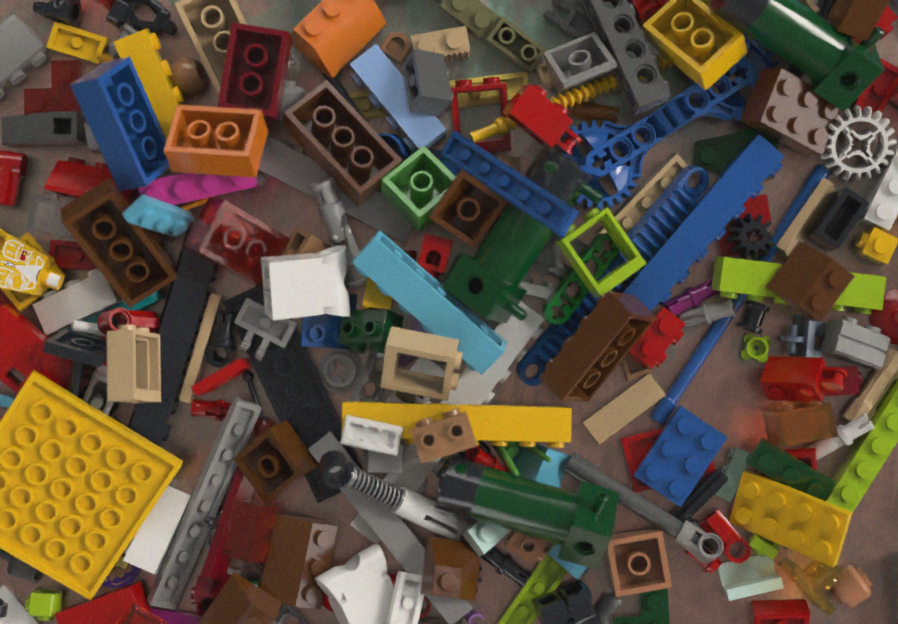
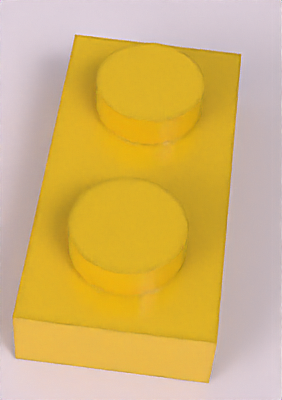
M54 21L46 48L100 65L97 57L106 53L110 40L107 37Z

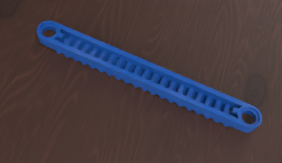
M689 165L682 169L627 234L644 261L652 258L653 251L658 250L660 243L667 240V235L675 231V225L682 222L681 218L689 214V209L696 206V201L707 189L709 174L703 168ZM697 172L699 182L695 187H690L688 185V178L692 173ZM620 250L597 281L626 261ZM638 270L610 291L623 292L624 285L631 282V277L637 275ZM588 292L565 323L560 325L550 324L517 364L516 372L521 381L529 386H536L543 382L539 377L545 371V365L559 354L564 341L575 334L579 329L580 321L585 316L591 314L597 306L596 302L600 297L594 298ZM536 364L538 367L536 375L526 377V368L529 365Z

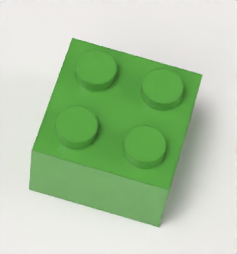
M422 146L381 179L382 195L418 232H421L433 222L428 216L455 176L425 146Z

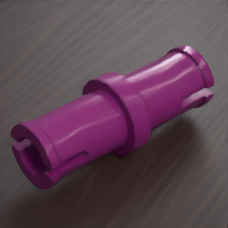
M712 277L694 288H686L684 293L666 301L664 307L676 316L691 307H699L701 302L716 294H720V291L711 290Z

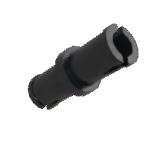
M492 547L484 555L480 556V558L495 568L497 574H504L520 588L527 583L526 578L529 579L531 576L529 571H526L512 560V556L509 554L504 555L495 547Z

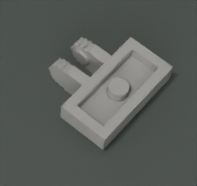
M246 298L234 321L235 324L248 330L240 345V351L245 353L249 350L255 334L264 338L255 353V358L260 361L263 359L270 342L286 348L298 324L291 319L272 320L265 314L263 305L249 298Z

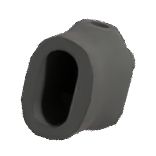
M0 548V558L8 561L7 572L9 575L23 578L33 584L38 583L42 579L44 573Z

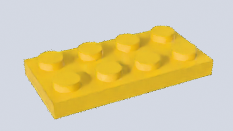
M745 470L742 472L729 523L830 567H834L837 565L853 512L750 470Z

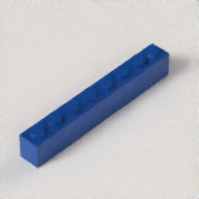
M761 135L753 136L697 201L696 206L692 207L689 214L674 228L675 231L667 236V240L661 243L660 248L655 250L652 258L646 261V265L638 270V274L631 278V282L626 284L624 291L620 293L635 295L650 311L657 304L662 306L672 295L669 290L677 282L680 285L689 276L690 271L687 269L693 262L699 263L707 255L709 250L706 247L712 240L717 242L726 233L727 229L724 226L732 218L735 221L746 208L743 204L749 197L754 199L763 190L764 186L761 183L769 175L772 178L783 165L780 161L785 156Z

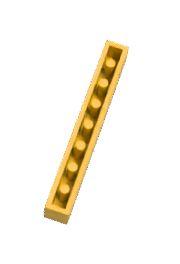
M342 402V432L346 415L403 427L401 438H405L406 444H415L411 429L416 427V421L432 417L433 421L443 419L442 413L459 408L460 413L467 412L477 445H479V440H488L491 446H507V441H519V446L535 447L536 442H547V447L561 448L564 447V442L571 443V407Z

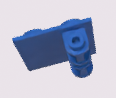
M349 294L350 310H356L357 294ZM325 313L323 315L302 317L301 346L348 349L349 347L338 343L342 316Z

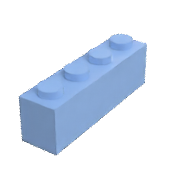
M377 44L350 63L352 71L350 77L359 89L364 86L369 92L368 100L375 109L382 108L387 115L385 117L386 122L394 131L400 130L404 135L402 140L411 152L419 150L422 146L429 150L447 136L446 128L436 116L409 111L404 77Z

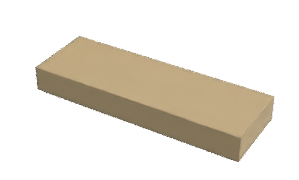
M825 178L820 181L777 243L776 247L783 257L787 258L799 241L803 242L835 195L836 190L831 181Z
M648 373L582 421V423L600 445L666 396V394L651 374Z

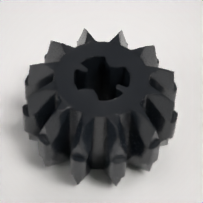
M747 213L744 220L740 217L735 220L737 227L730 226L728 228V231L735 234V236L727 238V242L736 243V246L731 249L732 253H736L741 249L740 259H746L749 254L750 259L755 261L758 259V253L762 257L768 255L765 247L772 248L775 245L773 241L768 240L769 237L776 235L775 231H767V228L772 223L767 221L761 224L763 219L761 214H758L753 220L751 213ZM753 231L755 233L753 237L756 236V241L749 243L747 240L750 238H746V233Z

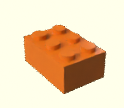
M177 105L163 150L172 172L256 178L268 134L262 110Z

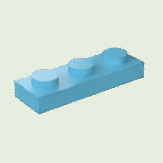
M142 195L122 213L128 223L173 237L184 233L188 225L195 220L190 211L146 195Z

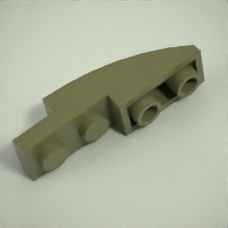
M443 0L439 5V8L459 22V26H466L467 32L529 73H531L541 59L543 52H546L545 48L503 16H498L479 0Z

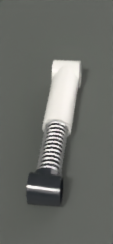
M328 451L320 458L319 469L325 484L330 488L351 487V490L355 489V492L364 493V496H368L369 499L372 498L373 501L377 500L378 503L381 502L382 505L389 506L392 513L447 539L467 542L461 534L476 522L475 519L464 518L435 509V501L406 487H395V485L378 479L377 476L374 477V475H370L368 472L365 473L364 470L361 471L360 468H356L353 463L347 461L345 455L340 451ZM333 467H341L337 472H329Z

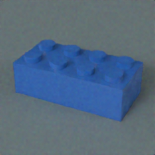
M130 56L104 62L70 84L119 191L145 187L170 167L163 151L167 141Z

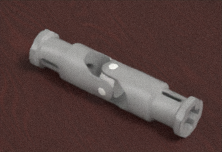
M323 177L311 182L309 186L316 194L319 203L317 209L327 230L331 247L341 245L340 242L347 238V273L344 285L348 289H354L367 282V278L362 276L356 270V265L352 263L359 253V249L352 230L347 223L342 200L337 197L334 189V177Z

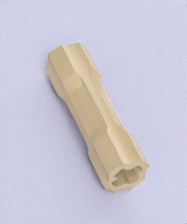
M888 347L887 352H885L886 357L883 368L874 370L859 395L851 401L841 416L847 422H851L863 413H866L869 417L868 421L872 419L876 412V407L893 381L898 378V351Z

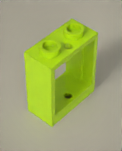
M595 207L583 216L585 220L577 227L573 223L565 236L556 241V244L594 298L601 297L646 265V262L608 207L600 211ZM600 221L626 261L596 282L569 242Z

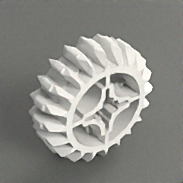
M854 105L852 114L849 108H847L843 112L844 117L841 118L839 114L836 116L835 125L829 123L828 126L832 129L831 135L828 134L829 140L827 145L824 146L827 150L824 151L823 155H820V158L828 159L824 165L828 169L834 167L832 173L835 176L842 173V178L848 180L853 175L855 181H860L861 173H863L866 179H870V170L873 169L879 174L882 172L878 166L880 163L886 166L889 165V161L885 159L886 154L893 156L895 151L889 149L888 145L896 144V140L888 138V136L895 133V130L892 127L886 128L890 123L888 118L880 120L882 112L877 110L872 114V108L866 106L863 112H861V107ZM865 121L873 126L868 130L865 128L860 132H855L850 128L849 124ZM842 132L844 143L838 148L839 152L836 153V139L839 133ZM877 134L878 145L875 153L872 154L870 144ZM851 135L862 140L860 147L864 152L854 146L851 147V145H855L852 143L854 139ZM854 155H859L865 160V162L857 165L841 162L844 158H850Z

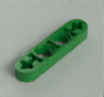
M601 233L594 237L580 256V259L583 263L589 259L594 261L596 270L592 276L597 282L616 257L619 249L608 233ZM602 240H603V241H608V240H610V242H609V244H608L609 247L611 248L610 251H609V250H604V251H602V253L599 255V257H597L596 255H593V254H592L593 252H594V253H600V252H601V250H602L603 247H604V245L601 243ZM573 267L542 307L543 318L550 324L560 325L565 323L589 292ZM574 281L579 286V293L571 298L568 296L566 288L570 282ZM563 300L570 302V305L562 304L559 308L560 317L554 316L552 318V306L559 307Z

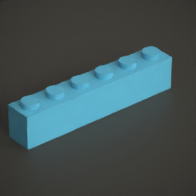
M380 230L354 258L352 263L356 265V270L362 276L371 278L384 295L395 299L403 312L413 315L419 320L420 325L426 332L458 339V351L463 352V363L470 370H476L482 375L505 352L507 341L458 298L442 288L443 285Z

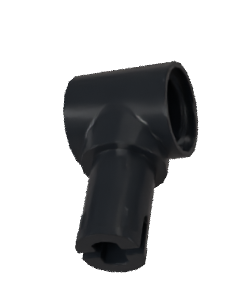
M217 310L215 333L212 334L211 345L205 352L207 362L216 368L225 366L236 354L234 337L231 336L235 316L233 311L226 313L227 310ZM216 347H221L225 350L226 358L217 355Z

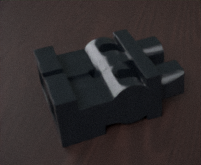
M582 580L559 588L560 596L555 591L531 600L541 624H600L591 600L593 598L590 588Z

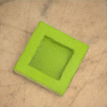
M752 532L748 533L750 549L761 557L766 555L774 560L779 553L778 544Z

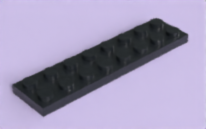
M263 283L223 301L227 312H235L233 324L242 342L248 330L235 324L234 321L246 298L264 306ZM296 326L286 348L270 342L261 361L255 358V353L264 338L255 334L252 344L246 352L279 422L287 420L307 449L330 431L341 442L342 421L324 386L307 346H301V334L298 327ZM342 444L359 467L365 471L355 448ZM319 466L305 477L317 503L342 492L340 489L330 488L325 484Z

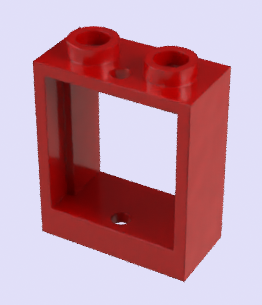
M500 77L483 78V83L472 84V79L456 80L455 86H450L453 92V101L451 103L453 131L455 130L461 134L458 106L459 93L499 90L500 115L507 118L502 113L508 104L507 84L505 81L500 82ZM510 129L502 137L483 139L475 144L487 152L511 151Z

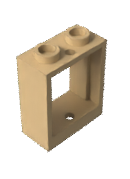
M119 325L118 331H107V401L134 404L161 402L160 334L150 333L149 328H136V325Z
M391 326L385 348L381 388L448 401L450 390L456 391L459 374L454 373V369H460L463 352L458 351L459 340ZM399 353L447 362L445 377L399 369Z

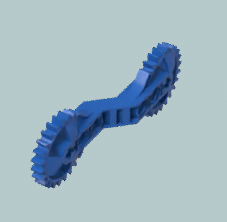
M744 32L747 52L748 50L750 51L713 84L718 89V94L712 91L711 86L705 91L690 78L683 92L637 123L617 125L604 120L597 127L596 121L592 120L588 127L584 121L578 125V129L572 126L570 129L578 136H581L592 151L583 158L575 144L571 149L572 154L565 156L581 166L580 169L591 175L592 177L587 184L603 194V199L598 204L581 194L574 206L576 207L580 202H583L584 210L587 211L592 204L598 210H601L602 206L610 209L613 207V203L616 206L623 202L622 198L626 199L631 195L629 190H633L637 186L633 180L641 177L642 162L648 150L698 117L712 116L729 121L734 116L736 121H740L747 101L739 91L748 84L753 89L760 69L774 68L779 64V61L770 60L774 52L766 53L764 45L761 44L759 46L753 38L748 40V34ZM736 74L738 77L731 82L729 77ZM689 98L696 102L697 108L690 105ZM564 133L560 137L562 143L567 137ZM635 133L642 135L644 143L637 141ZM613 147L621 150L622 157L614 154ZM603 159L604 164L595 169L592 167L591 164H595ZM607 175L616 190V194L610 196L599 183V180Z

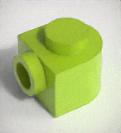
M37 587L31 592V595L27 596L25 611L29 612L31 616H37L38 620H54L55 614L61 611L63 591L55 588Z

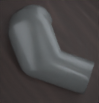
M607 594L596 604L594 610L600 624H610L609 616L622 606L621 597Z

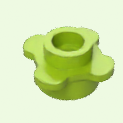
M747 333L743 338L745 345L741 351V357L745 360L750 358L757 359L759 363L766 362L771 344L770 338L768 336L757 337L753 333ZM755 345L758 346V350L756 351L753 349Z

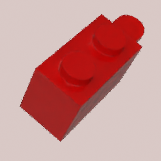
M531 84L522 85L502 113L541 146L544 145L547 148L555 146L562 153L570 156L572 154L571 149L576 143L580 144L582 139L568 128L573 122L567 116L568 110L557 102L553 104L546 98L547 92L537 84H533V86ZM564 133L567 137L562 143L559 139Z
M769 356L760 383L768 400L822 402L825 393L838 394L843 391L844 385L842 381L846 380L847 372L840 367H826L825 361L821 357Z

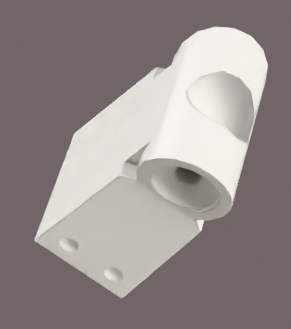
M346 245L330 247L317 253L261 257L265 314L272 320L323 315L325 313L336 316H350L349 293L344 285L347 273Z
M377 543L355 554L345 565L334 566L315 577L317 584L329 597V602L339 624H386L394 586L390 577L386 574L385 556Z

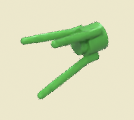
M507 441V446H492L504 462L509 473L518 476L519 472L511 459L519 452V441ZM524 447L546 462H551V458L536 447Z

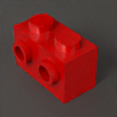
M664 307L655 311L656 320L627 354L647 370L652 369L654 366L658 368L668 355L665 351L670 344L675 346L684 335V332L681 330L685 323Z

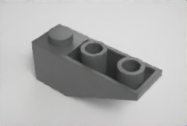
M44 112L2 117V145H86L84 126L86 118L78 112Z

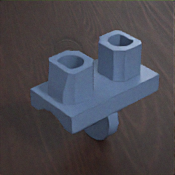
M794 315L793 325H789L788 336L780 335V341L788 342L787 353H790V357L823 358L824 352H821V347H814L815 336H823L825 334L826 323L824 321H808L802 315Z

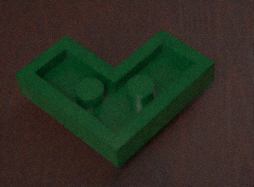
M668 588L639 593L640 614L612 615L613 624H670Z

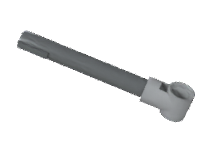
M574 452L563 470L564 473L579 482L584 481L620 492L618 500L620 505L674 538L673 542L691 552L699 562L709 563L720 556L724 547L718 535L706 533L687 520L685 522L680 521L600 471L601 468ZM703 542H708L712 545L713 555L706 554L703 551Z

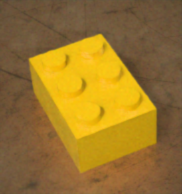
M670 0L643 24L649 44L705 91L748 53L744 35L711 12L709 7L701 0Z

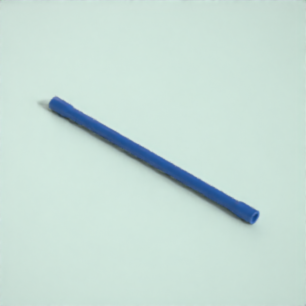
M821 164L815 166L805 181L802 190L775 229L776 235L769 238L770 241L775 243L774 247H765L768 255L762 257L759 254L758 259L755 261H772L778 251L776 245L820 181L823 178L828 179L831 171ZM737 293V299L732 298L736 313L746 300L748 294ZM734 316L714 321L666 396L660 400L650 415L651 419L662 426L665 425L676 408L677 402Z

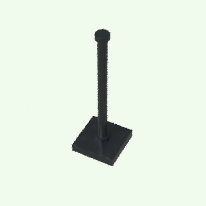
M65 329L45 341L43 352L74 360L68 392L79 397L85 363L100 367L107 362V340Z

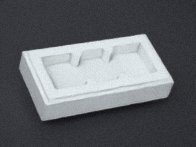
M346 415L340 444L397 456L403 427Z

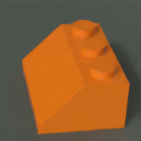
M322 0L293 29L292 46L332 80L387 23L374 0Z

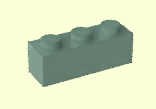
M733 447V449L728 451L726 456L728 460L725 465H722L720 470L729 479L714 495L729 502L732 501L738 489L742 472L749 465L746 463V458L750 453L737 447Z

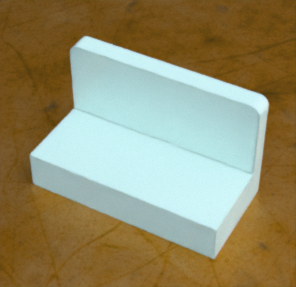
M757 554L751 555L743 563H734L730 560L725 561L717 569L723 595L728 601L784 588L782 578L776 574L773 560L766 555L764 557Z

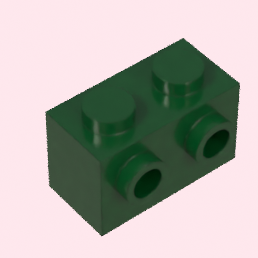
M388 309L350 310V316H342L338 343L349 347L348 351L363 354L365 350L385 353L391 326L402 328L404 316Z

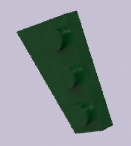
M756 129L695 141L693 143L691 165L701 167L707 172L722 173L753 136L761 135L777 150L779 141ZM768 175L766 179H774L775 175L772 178Z

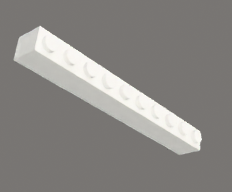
M520 302L518 306L527 311L526 318L520 321L511 315L507 323L499 322L494 329L497 334L507 341L505 352L482 375L476 370L472 371L466 367L458 378L456 391L450 390L448 401L441 400L440 404L488 405L495 395L492 392L497 382L502 385L512 372L508 369L514 360L519 363L528 351V348L525 347L526 343L530 338L536 340L545 328L541 324L544 318L526 304ZM409 444L404 450L403 472L387 473L383 481L395 485V487H406L421 495L429 484L425 479L431 471L436 474L445 463V460L441 457L421 464L415 444ZM358 512L350 525L378 544L381 539Z

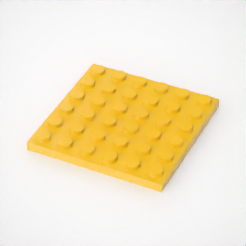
M33 371L0 421V548L85 598L92 600L182 466L183 461L41 374Z

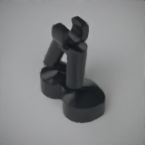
M116 0L106 17V21L117 28L122 27L129 20L135 30L142 31L149 28L150 33L155 32L156 35L164 31L173 36L178 29L176 24L169 20L170 11L158 0ZM137 2L149 6L156 14L153 22L143 21L133 12Z

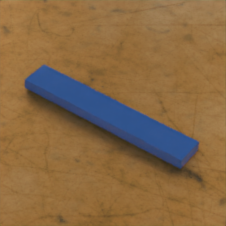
M455 130L439 154L561 237L565 236L579 211Z

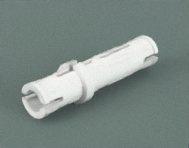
M863 413L846 425H838L836 427L837 430L806 448H815L817 460L845 444L847 446L851 445L855 438L869 430H873L874 425L871 420L868 421L869 417L867 414Z

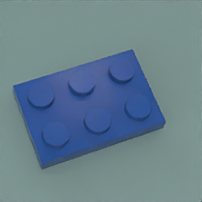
M679 405L633 475L681 507L728 437Z

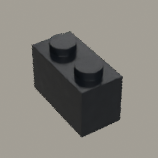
M848 187L837 190L807 236L828 251L839 249L870 202Z

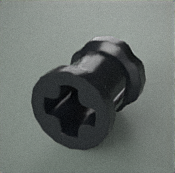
M747 300L746 305L748 307L743 321L739 322L738 327L752 333L762 334L761 326L765 314L771 308L764 304Z

